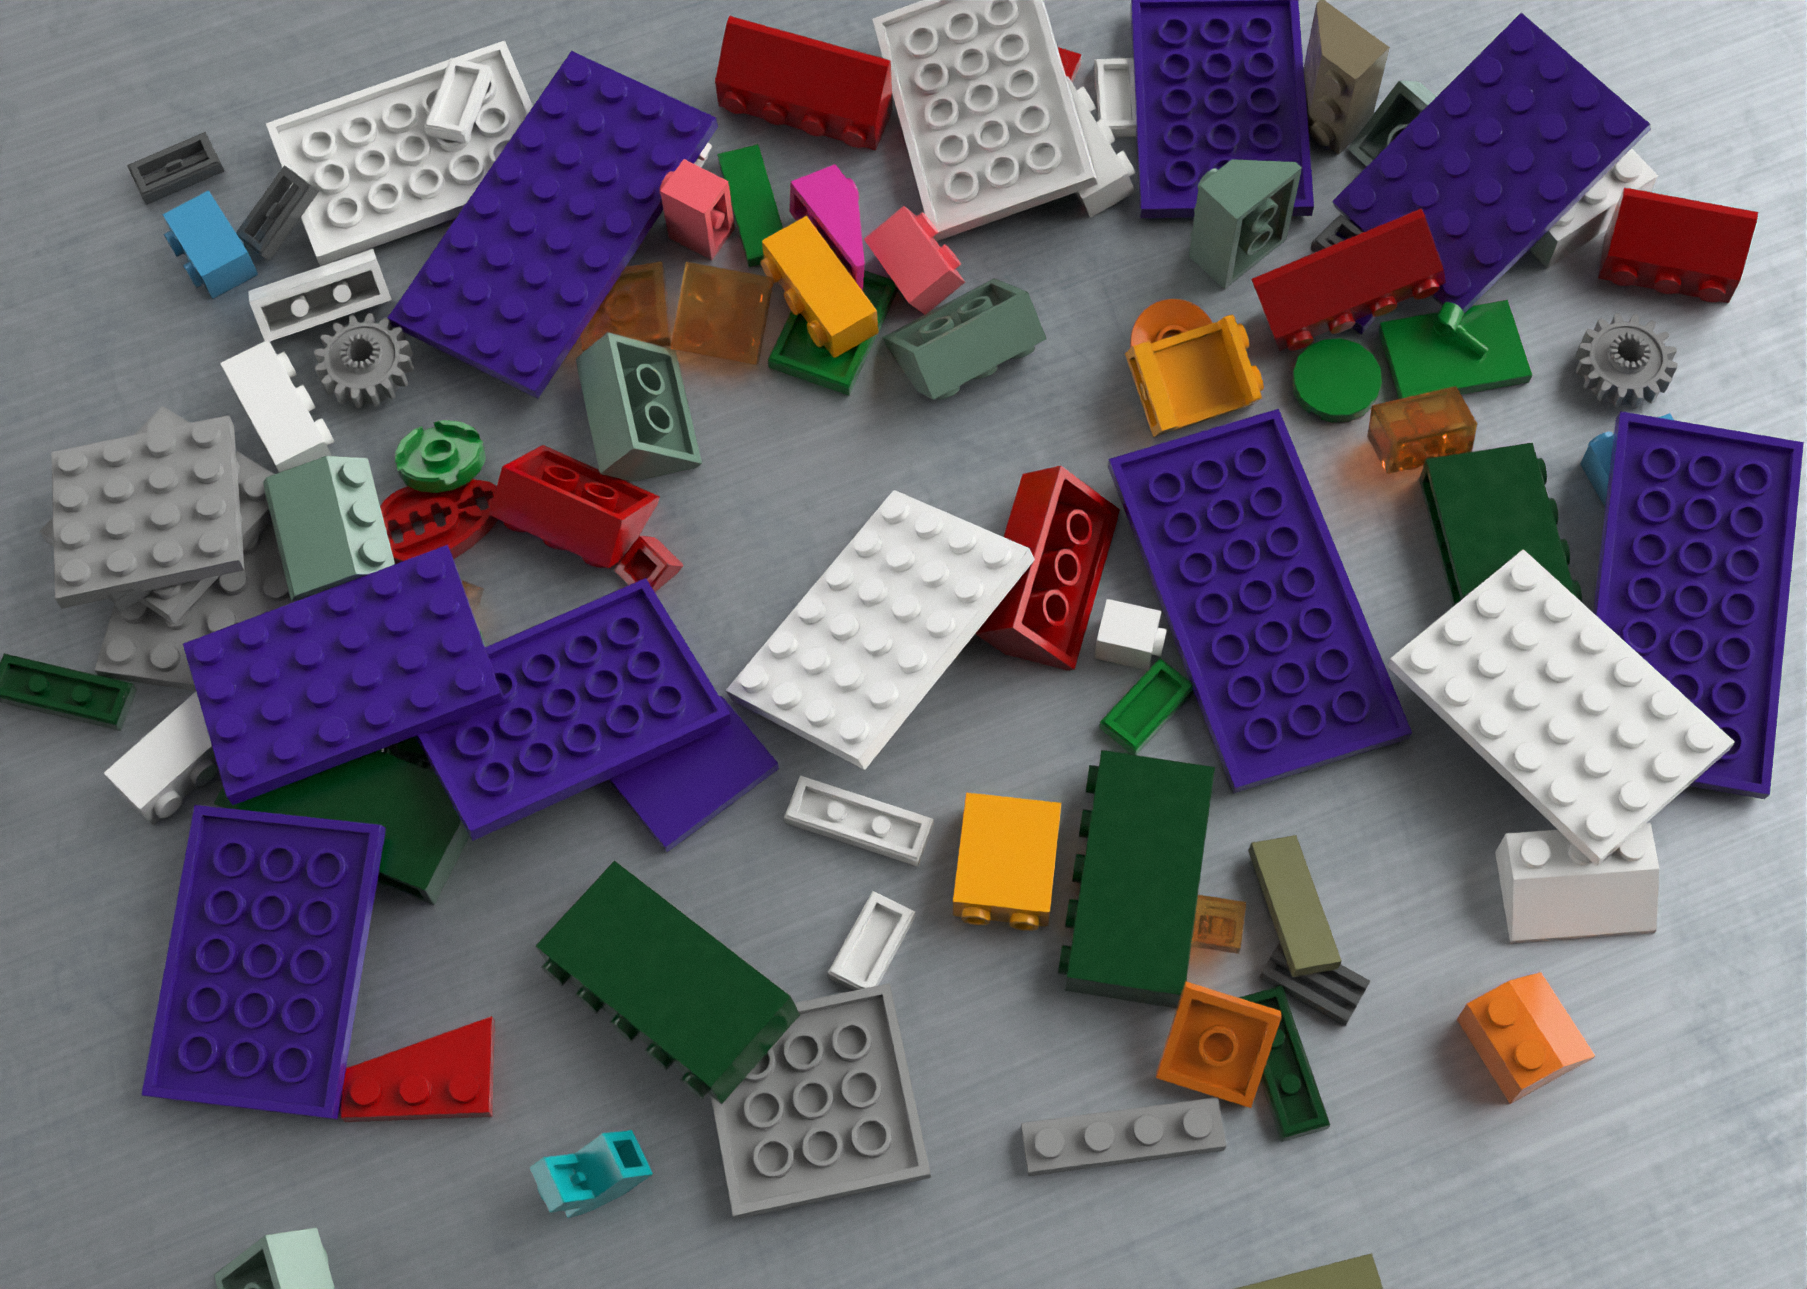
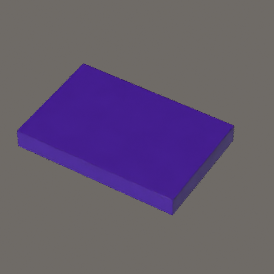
M722 695L720 698L731 715L730 725L610 779L612 786L666 852H669L779 769L778 762Z

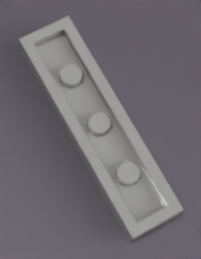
M1217 1097L1021 1123L1028 1176L1225 1151L1226 1140Z

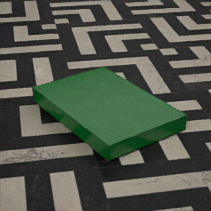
M864 270L863 292L877 310L879 332L899 289L892 279ZM791 311L767 360L768 368L850 396L878 334L833 358L825 345L818 347L812 340L807 329L808 322L801 313L795 315Z
M1508 300L1474 305L1463 315L1460 325L1489 348L1482 357L1460 339L1458 340L1454 336L1442 337L1434 331L1433 322L1438 312L1380 322L1379 336L1401 406L1529 383L1531 380L1532 372Z

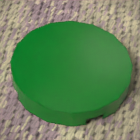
M1343 338L1323 339L1309 345L1298 356L1292 374L1293 394L1300 406L1309 414L1312 411L1314 414L1321 416V420L1331 423L1350 422L1364 416L1376 401L1382 384L1381 369L1373 354L1359 343Z
M461 421L433 422L434 427L423 430V427L420 426L413 429L400 441L395 451V462L398 474L407 486L420 492L430 493L454 490L470 482L481 471L486 460L483 441L474 427Z

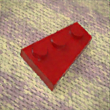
M490 1016L346 1068L342 1090L341 1119L344 1122L492 1117L494 1018Z

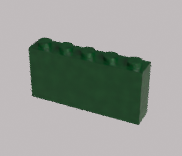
M1533 442L1427 458L1425 460L1419 482L1452 607L1523 549L1582 602L1580 584L1577 580H1572L1568 568L1570 564L1568 543L1566 539H1560L1556 526L1559 520L1558 507L1554 498H1548L1546 491V465L1542 458H1537Z
M387 747L232 805L228 800L223 786L213 803L216 807L382 825L386 828L377 882L432 905H435L470 837L437 775L434 773L432 766L414 757H410L408 762L394 757L393 752Z
M1101 750L1099 766L1089 765L1085 793L1095 794L1092 810L1083 809L1079 837L1088 838L1085 855L1076 854L1072 882L1081 883L1079 900L1069 899L1065 928L1074 929L1072 946L1062 945L1058 974L1067 975L1065 991L1177 1008L1185 981H1187L1215 767Z
M615 860L535 946L546 961L541 968L556 983L563 986L569 981L579 989L575 995L587 1008L595 1014L601 1009L605 1010L613 1017L610 1024L624 1038L632 1042L637 1036L648 1045L645 1052L655 1063L664 1070H668L673 1065L684 1074L680 1080L692 1093L700 1099L709 1094L721 1105L800 1016L790 995Z

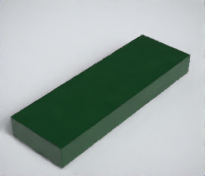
M5 653L0 661V703L118 731L122 730L137 692L133 683Z
M1282 985L1238 997L1281 1011L1282 1017L1260 1080L1281 1142L1328 1129L1330 1122Z

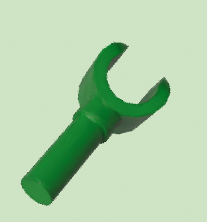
M1444 303L1433 322L1434 331L1442 337L1454 336L1458 340L1460 339L1482 357L1489 348L1460 325L1464 315L1463 310L1454 303Z

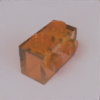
M1454 386L1372 405L1367 437L1386 473L1391 474L1424 466L1427 458L1472 452L1478 423L1458 388Z

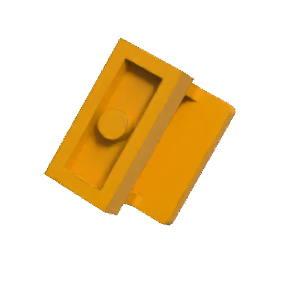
M1233 314L1223 317L1218 322L1153 343L1147 341L1134 345L1125 353L1153 437L1251 406L1262 399L1260 391H1263L1264 385L1261 373L1256 365L1251 366L1246 349L1249 348L1247 332L1241 323H1236Z
M966 792L953 896L954 916L961 917L963 922L972 925H988L990 920L1009 922L1010 927L1023 931H1034L1038 929V926H1048L1061 803Z

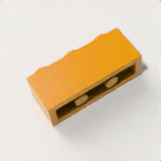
M807 216L762 240L764 259L760 262L765 275L771 283L779 282L785 291L783 295L787 305L795 315L801 313L808 322V332L818 347L825 345L833 358H836L879 333L877 310Z

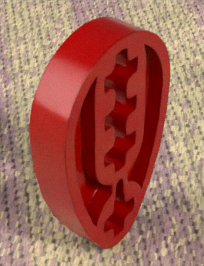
M472 479L470 482L454 490L439 493L420 492L407 486L389 495L380 505L395 564L448 545L453 559L472 548L488 534L499 520L489 515L497 486L489 481ZM484 496L489 507L485 510H480L476 499ZM442 513L446 524L440 527L437 526L434 515ZM418 521L422 522L425 530L420 535H416L413 523ZM400 529L403 534V541L395 543L391 532Z

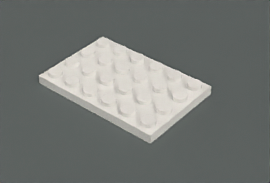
M921 0L872 19L882 57L891 60L892 94L925 215L938 230V233L934 236L936 241L1098 185L1043 0Z
M505 40L454 58L491 66L493 73L467 144L428 136L424 129L449 60L265 123L282 168L284 165L319 190V193L301 218L320 266L452 220L458 216L533 107Z
M893 490L730 684L726 692L732 701L865 770L1035 559L1028 547Z
M1524 549L1391 657L1388 668L1596 866L1726 754L1735 742Z

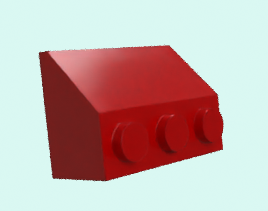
M1624 187L1604 235L1598 279L1612 281L1620 286L1635 285L1655 289L1663 294L1677 293L1698 297L1706 302L1729 303L1741 281L1758 220V212Z
M541 445L502 466L489 515L503 521L504 525L513 531L528 532L543 539L544 544L551 548L568 550L575 553L591 566L610 568L624 557L637 540L658 505L660 496L622 479L602 475L599 469L545 445Z

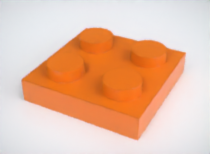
M1185 981L1156 1070V1078L1251 1108L1282 1017L1281 1011Z

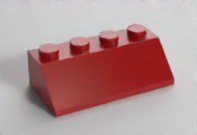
M729 16L726 22L715 78L718 106L724 107L735 114L745 113L762 118L773 125L784 124L798 128L812 136H826L840 140L851 147H865L877 150L893 111L891 60Z
M1422 208L1251 279L1279 351L1286 348L1290 351L1302 349L1310 345L1314 341L1313 337L1328 331L1331 334L1346 331L1353 327L1356 323L1355 320L1369 314H1372L1373 317L1385 315L1396 309L1397 303L1413 296L1416 300L1429 297L1439 291L1440 285L1446 283L1444 268Z
M1061 465L1022 474L1003 537L1028 547L1035 560L975 635L1005 655L1067 671L1075 670L1120 509Z

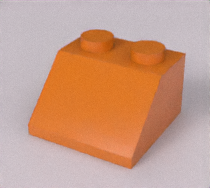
M1541 972L1509 980L1465 1005L1457 1018L1460 1026L1510 1104L1595 1057Z

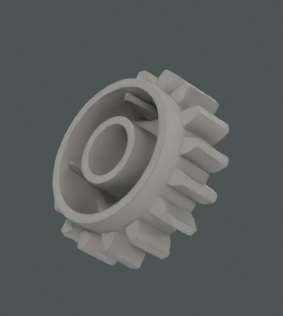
M368 313L364 322L358 323L354 315L349 316V326L343 327L335 322L333 327L336 334L333 337L322 334L320 337L325 349L315 350L314 355L318 364L314 367L328 395L335 393L340 404L350 401L355 404L356 408H361L363 404H373L376 407L387 398L394 399L396 397L395 392L400 386L406 387L408 385L405 375L414 370L410 358L413 356V351L409 341L406 340L403 329L401 327L393 329L387 317L382 319L379 324H376L372 313Z
M1616 313L1610 325L1607 321L1600 318L1594 330H1586L1575 356L1576 359L1580 360L1576 374L1584 375L1585 383L1583 387L1585 390L1591 389L1597 395L1598 401L1605 400L1613 403L1616 408H1619L1620 405H1631L1635 409L1639 407L1643 400L1651 404L1655 402L1659 392L1665 393L1678 366V363L1672 361L1677 352L1676 347L1665 346L1669 337L1668 332L1654 333L1653 330L1656 322L1653 320L1645 326L1640 325L1638 314H1633L1629 322H1624L1622 316Z

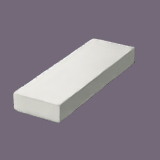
M803 776L799 777L784 816L786 824L917 867L920 864L934 825V819Z

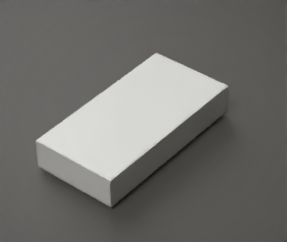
M450 58L424 125L426 135L467 144L493 76L491 66Z
M1133 58L1094 59L1097 121L1103 118L1114 137H1136Z
M872 891L827 973L828 978L853 991L878 986L916 917L915 911Z

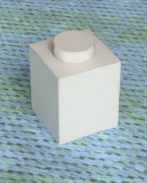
M1107 599L1097 636L1094 659L1149 670L1152 655H1162L1167 629L1159 628L1161 611Z

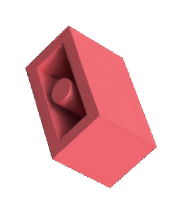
M683 159L674 172L670 171L664 177L660 186L668 236L673 241L713 260L735 229L729 183L727 180Z
M903 206L864 238V240L908 303L925 315L963 285L965 281L956 270L961 265L959 259L946 244L940 247L934 239L938 230L923 212L916 216Z

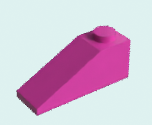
M836 164L791 181L790 214L796 221L805 216L809 218L863 291L865 261L858 203L859 192L854 181L851 178H846Z

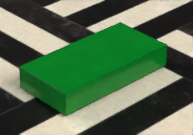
M1159 658L1100 721L1099 728L1130 754L1137 755L1194 693L1193 685L1164 660Z

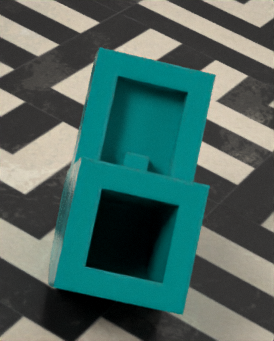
M633 1130L602 1133L575 1154L543 1157L529 1167L537 1183L538 1193L546 1203L549 1212L565 1211L567 1218L593 1211L623 1196L653 1175Z

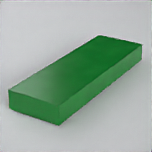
M759 144L717 154L723 179L729 183L732 211L748 267L761 265L760 261L764 259L762 240L783 229Z

